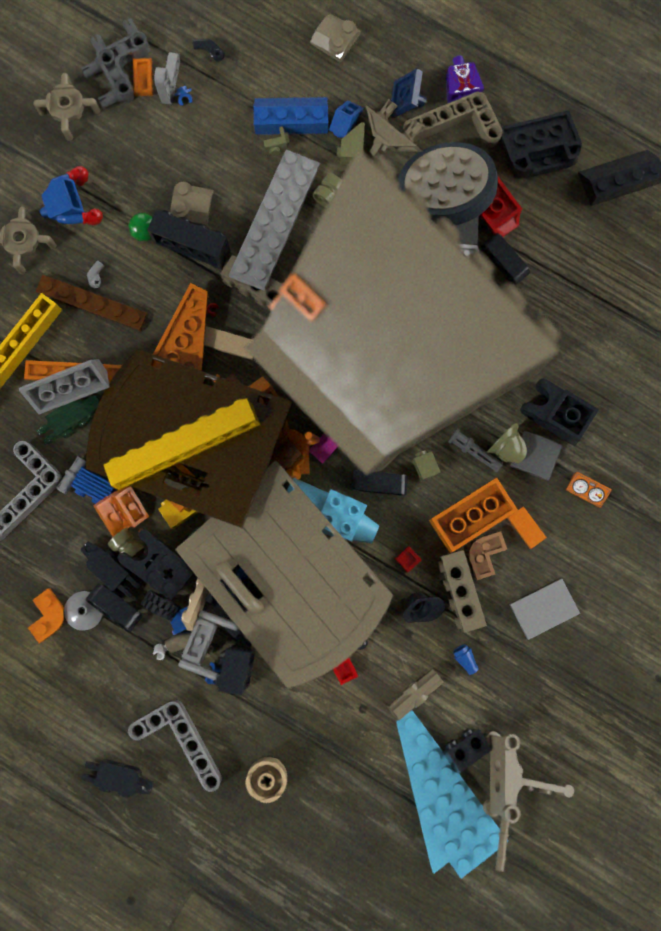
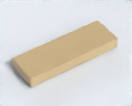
M206 326L205 347L253 360V356L244 348L251 339Z

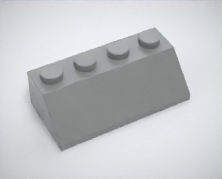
M92 359L19 388V391L36 412L42 414L109 388L108 373L99 359Z

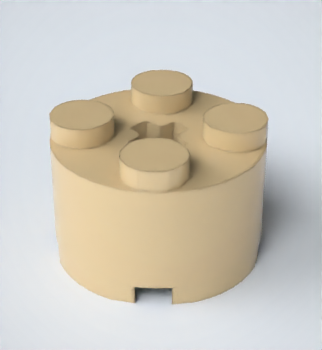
M264 757L258 759L252 764L247 774L246 787L249 794L263 803L277 800L286 788L287 771L284 765L276 758ZM264 776L271 778L270 783L263 781Z

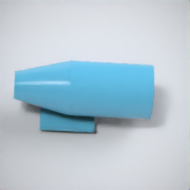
M293 478L295 483L344 539L372 544L379 525L364 514L367 507L366 504L332 489L328 493ZM291 485L287 490L288 493L294 490V488ZM327 526L322 531L331 537L334 536Z

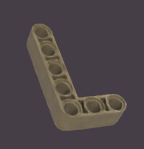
M475 92L409 119L404 123L402 131L405 133L414 119L419 122L423 128L413 139L416 142L472 119L485 146L489 148L497 146L502 135L501 126L487 97L482 92ZM424 123H429L431 126H425ZM489 134H493L496 137L492 138L489 136Z

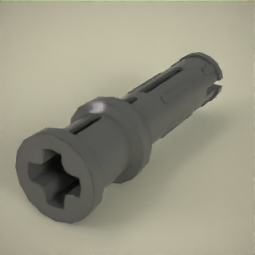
M458 428L448 440V443L455 444L461 448L463 453L468 452L496 473L503 465V462L476 445L473 438H468L460 433Z

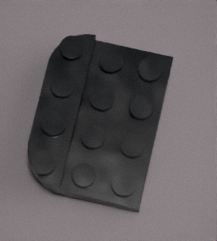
M569 110L501 127L502 135L500 139L509 161L508 167L518 179L566 169L575 165L578 161L582 142Z

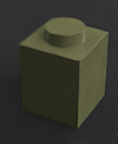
M424 450L415 454L416 458L413 459V464L421 482L441 473L432 451L427 453Z

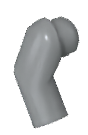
M98 260L87 273L89 285L93 288H98L101 285L99 273L104 268V265Z

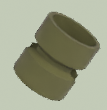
M328 173L322 180V185H319L314 191V199L320 205L327 208L342 179L335 174Z
M128 528L121 530L108 543V546L115 553L125 552L133 557H138L145 550V547L138 540L133 541V534Z

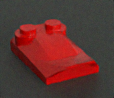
M498 177L495 198L490 206L479 216L492 232L499 233L504 237L519 226L520 214L523 209Z

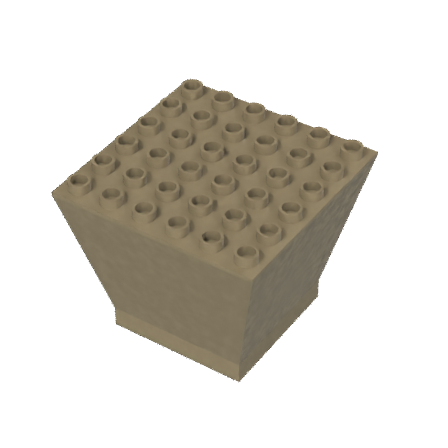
M358 150L293 271L326 303V306L313 321H310L281 293L263 329L244 348L365 474L384 470L399 454L538 375L559 351L554 343L560 337V334L542 316L532 323L522 313L525 310L523 306L527 302L512 285L507 283L499 290L491 282L493 279L491 272L494 269L479 252L474 250L466 257L459 250L462 247L458 241L461 236L447 220L441 218L434 225L428 219L431 216L426 209L428 203L415 188L409 185L403 192L398 189L400 184L394 177L396 171L384 157L377 153L369 160ZM289 287L288 291L298 300V295ZM300 302L311 313L314 311L306 302Z

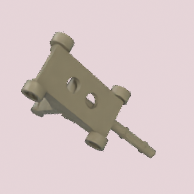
M488 731L484 737L492 749L490 751V799L484 802L483 810L487 815L493 817L497 815L502 816L500 833L498 834L499 844L496 856V870L504 871L507 839L509 837V822L515 823L520 818V811L516 807L519 790L533 791L534 787L539 788L541 793L551 795V792L554 791L557 795L572 797L574 788L564 783H556L554 785L522 778L523 768L519 765L516 750L520 746L519 738L513 734H506L501 737L497 732Z

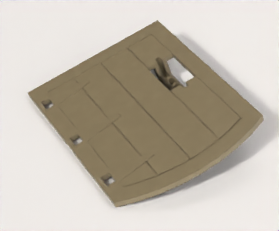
M276 460L266 469L243 529L211 517L175 549L287 688L316 679L349 658L376 629L393 598L392 593ZM286 481L294 488L290 493L282 486ZM326 526L334 534L330 539L322 532ZM238 564L265 595L260 600L255 599L233 573L232 570ZM366 574L375 582L371 587L362 579ZM221 579H223L226 582V584L231 588L235 595L248 609L246 612L242 609V607L237 603L233 596L220 582Z

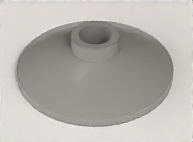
M88 591L73 594L67 600L64 607L66 621L77 630L94 628L103 616L101 612L85 600L90 594ZM81 607L85 609V613L83 615L79 613V609Z

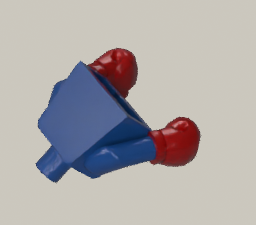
M77 166L66 172L65 175L51 179L48 188L42 193L45 205L40 209L42 217L46 219L49 217L63 224L83 223L96 226L101 223L103 214L100 210L91 209L89 212H84L75 184L83 186L88 181L89 172L85 167Z

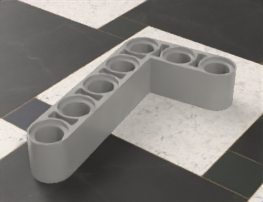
M25 441L17 442L13 451L16 457L36 477L0 511V541L50 495L62 480L61 473L33 445ZM27 446V454L22 455V449ZM41 460V466L36 469L34 466L35 462ZM54 473V480L48 482L49 474ZM39 486L41 489L40 494L35 496L34 489ZM25 500L26 507L21 510L20 503ZM8 514L12 515V520L10 523L6 522V516Z
M172 700L130 725L128 729L129 736L134 740H140L169 723L203 788L206 791L212 792L219 787L222 776L181 701ZM170 705L178 707V714L173 715L170 713ZM153 715H158L161 718L159 725L153 723ZM179 723H186L188 725V731H180ZM136 725L143 727V734L139 735L135 732ZM190 740L196 741L198 748L195 750L190 749L188 742ZM199 758H204L207 761L206 767L198 765L197 761ZM214 776L217 784L210 785L207 782V777Z

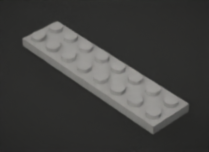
M285 150L229 273L230 278L265 291L320 167L319 162Z

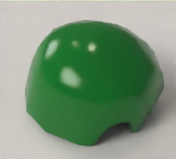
M146 213L135 214L130 219L128 225L130 235L138 241L151 240L147 229L153 217Z

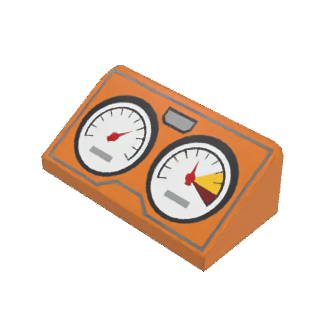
M576 472L573 474L566 491L601 508L611 489Z

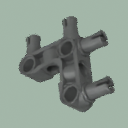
M132 18L127 19L129 25L126 20L122 23L128 36L107 47L100 35H95L98 42H96L94 37H91L90 42L97 52L95 61L81 67L86 79L101 72L104 73L110 83L112 91L98 97L103 109L116 102L130 103L133 101L134 91L127 74L123 73L122 68L124 65L132 62L133 59H141L148 55L150 51L145 34L137 29Z

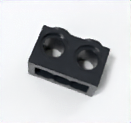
M469 728L461 733L462 737L457 741L453 739L445 745L447 748L442 750L454 772L461 773L492 751L480 729ZM472 738H475L477 741V746L474 749L470 744ZM457 749L461 751V757L459 760H457L454 756V753Z

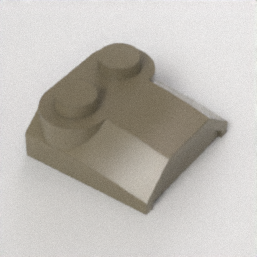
M329 14L315 30L310 44L338 62H341L360 36V30L357 29L354 22L344 21Z
M179 182L174 187L171 213L179 219L180 217L188 219L192 224L208 226L214 190L191 186L187 182Z

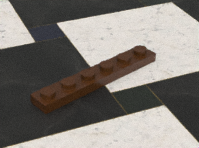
M42 275L35 291L37 294L43 293L48 298L140 332L148 316L146 312L45 275Z

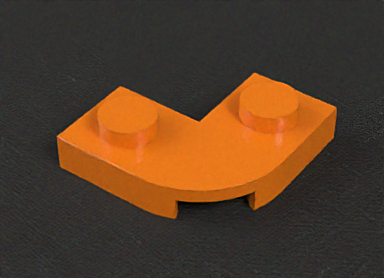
M48 588L33 599L43 617L29 626L28 629L38 643H42L62 627L64 619V607L51 588Z

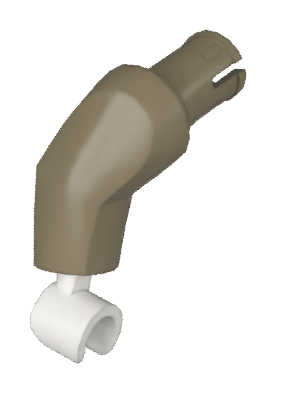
M180 632L167 639L165 645L157 644L154 647L153 655L158 653L157 660H162L167 650L172 654L185 649L192 632ZM212 645L209 646L205 655L207 658L210 656L208 652L212 654L214 650Z

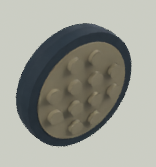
M449 142L428 147L422 150L423 152H418L409 159L399 174L398 182L400 186L398 189L403 192L409 185L415 188L427 201L428 206L426 209L431 215L428 219L434 225L441 218L447 220L452 226L460 225L476 218L490 206L497 192L498 177L492 158L481 148L467 143Z

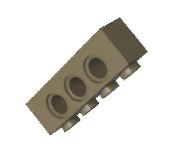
M232 255L220 273L223 282L229 287L235 286L244 296L248 297L250 295L255 298V302L259 305H267L269 307L274 301L269 298L270 295H279L281 293L279 290L283 284L270 277L265 291H257L251 285L230 278L229 273L237 258Z
M464 550L439 557L440 561L437 564L440 573L444 572L446 580H443L446 592L449 591L451 595L449 604L452 611L455 610L457 618H455L457 629H461L465 633L487 626ZM453 567L460 571V575L456 579L450 575ZM459 586L465 589L463 597H458L456 594V589ZM465 605L471 608V613L468 616H464L462 613V608Z

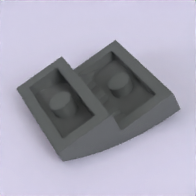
M524 431L522 439L526 444L527 454L522 462L511 463L510 466L530 473L531 476L549 481L562 445Z

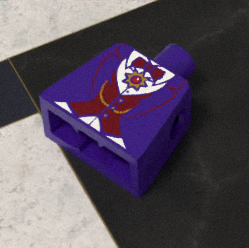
M463 56L454 57L452 60L453 66L448 67L446 76L447 103L475 92L483 93L484 90L475 64L473 62L464 63Z

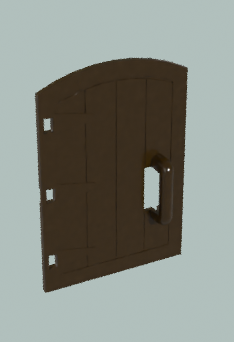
M137 349L115 374L109 383V388H106L98 404L88 437L86 469L108 477L104 464L108 463L110 459L126 455L131 449H139L145 446L144 444L148 441H156L168 432H175L185 424L197 422L202 416L212 415L219 408H227L233 405L235 401L247 398L252 403L261 425L180 462L207 472L206 480L183 473L170 466L129 485L158 496L160 499H166L243 529L293 402ZM154 360L163 363L160 369L153 367ZM206 378L216 381L213 387L205 384ZM260 397L269 399L268 405L258 403ZM167 478L201 492L198 497L163 483Z

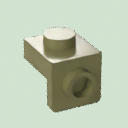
M283 126L279 127L280 137L263 140L266 155L274 156L287 150V144L290 141L288 132H284Z

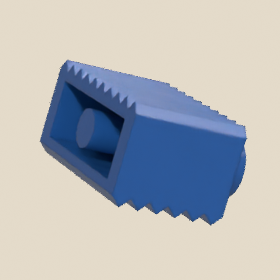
M83 466L71 484V487L76 489L74 493L84 498L86 495L92 497L91 502L95 504L117 490L110 485L108 479L87 470Z

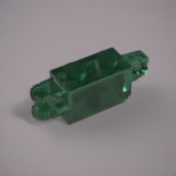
M95 395L83 401L78 399L60 406L45 416L48 422L38 428V434H44L50 429H53L54 433L47 436L43 440L44 443L49 444L59 437L68 438L75 433L74 430L87 426L91 422L90 420L93 419L92 415L96 412L100 402Z

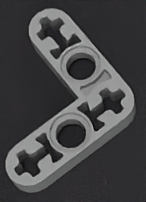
M169 52L166 68L156 67L155 85L163 104L171 105L173 102L180 64L179 53Z

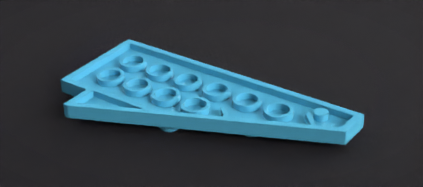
M411 710L400 721L396 720L431 869L433 873H436L449 862L462 879L498 850V834L500 829L491 816L484 812L482 804L460 774L454 772L441 748L413 710Z

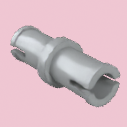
M77 456L69 470L66 469L64 477L55 488L67 494L81 467L86 466V461Z

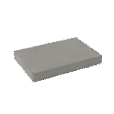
M559 579L510 604L527 640L580 614L563 579Z

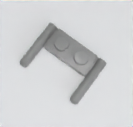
M202 610L182 655L183 658L179 662V667L216 680L218 672L204 668L200 664L203 663L217 628L216 625L218 624L232 630H238V626L229 619Z

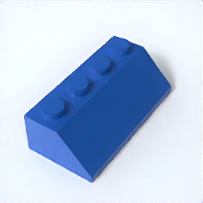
M327 97L255 98V135L280 134L279 127L283 126L284 132H288V134L328 133Z

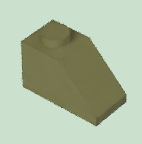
M361 122L341 139V146H337V157L340 158V165H350L358 150L363 153L365 123Z

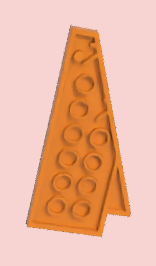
M190 283L153 355L202 371L208 292ZM154 360L153 367L160 369L163 363Z

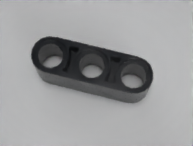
M495 233L481 244L484 253L511 284L517 285L530 274L529 267L499 233Z
M353 470L351 490L404 496L407 495L408 476L382 472L365 474L362 470Z
M100 583L85 598L92 607L129 633L143 617L135 608Z

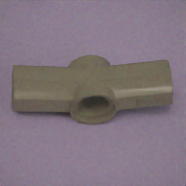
M431 669L417 682L414 681L405 688L403 694L388 706L389 711L400 721L414 707L417 708L425 702L428 695L444 682Z

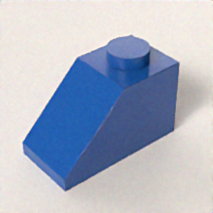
M347 100L336 109L329 130L334 132L335 136L343 138L353 130L364 108Z

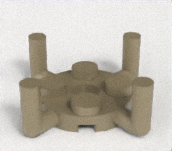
M67 73L61 75V84L56 85L54 90L47 94L46 100H35L33 102L39 115L44 116L46 114L44 107H47L53 119L61 121V131L68 141L73 140V135L69 130V122L81 118L84 106H91L94 114L101 112L94 98L82 97L81 93L73 86ZM63 100L70 101L67 106L60 105Z
M20 207L18 218L10 220V223L6 226L4 225L0 231V244L9 254L13 255V267L20 274H25L26 269L21 264V257L34 254L39 243H46L50 249L56 248V243L50 236L39 235L36 227L30 222L32 216L25 207ZM24 234L22 241H15L16 235Z

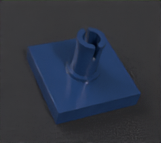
M415 69L394 81L391 101L398 107L390 116L395 118L417 106L421 108L425 105L426 97L419 94L423 71Z

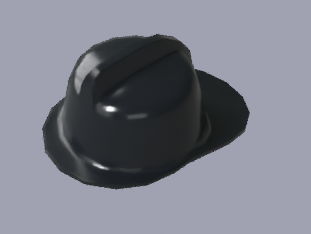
M413 593L401 600L404 610L403 618L407 623L433 621L442 615L445 610V603L442 599L426 597L421 593Z

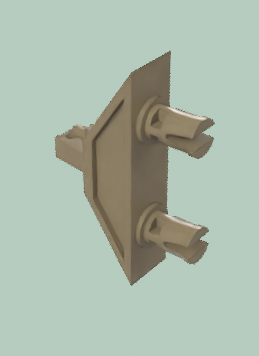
M388 99L379 113H375L366 105L372 133L376 137L373 142L374 145L369 152L373 156L377 153L382 155L389 149L397 152H423L413 143V139L423 128L419 122L414 119L405 133H400L388 123L387 119L398 107L390 99Z

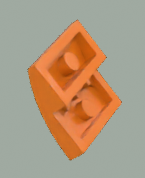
M295 273L290 276L279 290L310 321H313L326 306V303ZM289 287L298 295V300L288 291ZM281 293L269 306L272 310L274 309ZM300 302H306L314 311L311 313Z
M131 486L117 490L93 505L113 537L125 528L136 527L149 517Z

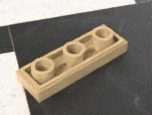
M199 578L196 581L195 592L191 593L189 597V606L182 614V622L189 631L193 630L197 619H199V613L203 610L206 603L205 598L210 593Z

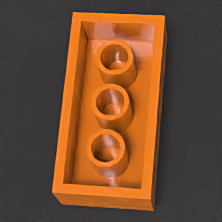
M495 478L433 517L429 522L449 553H452L514 514L518 509L499 480Z

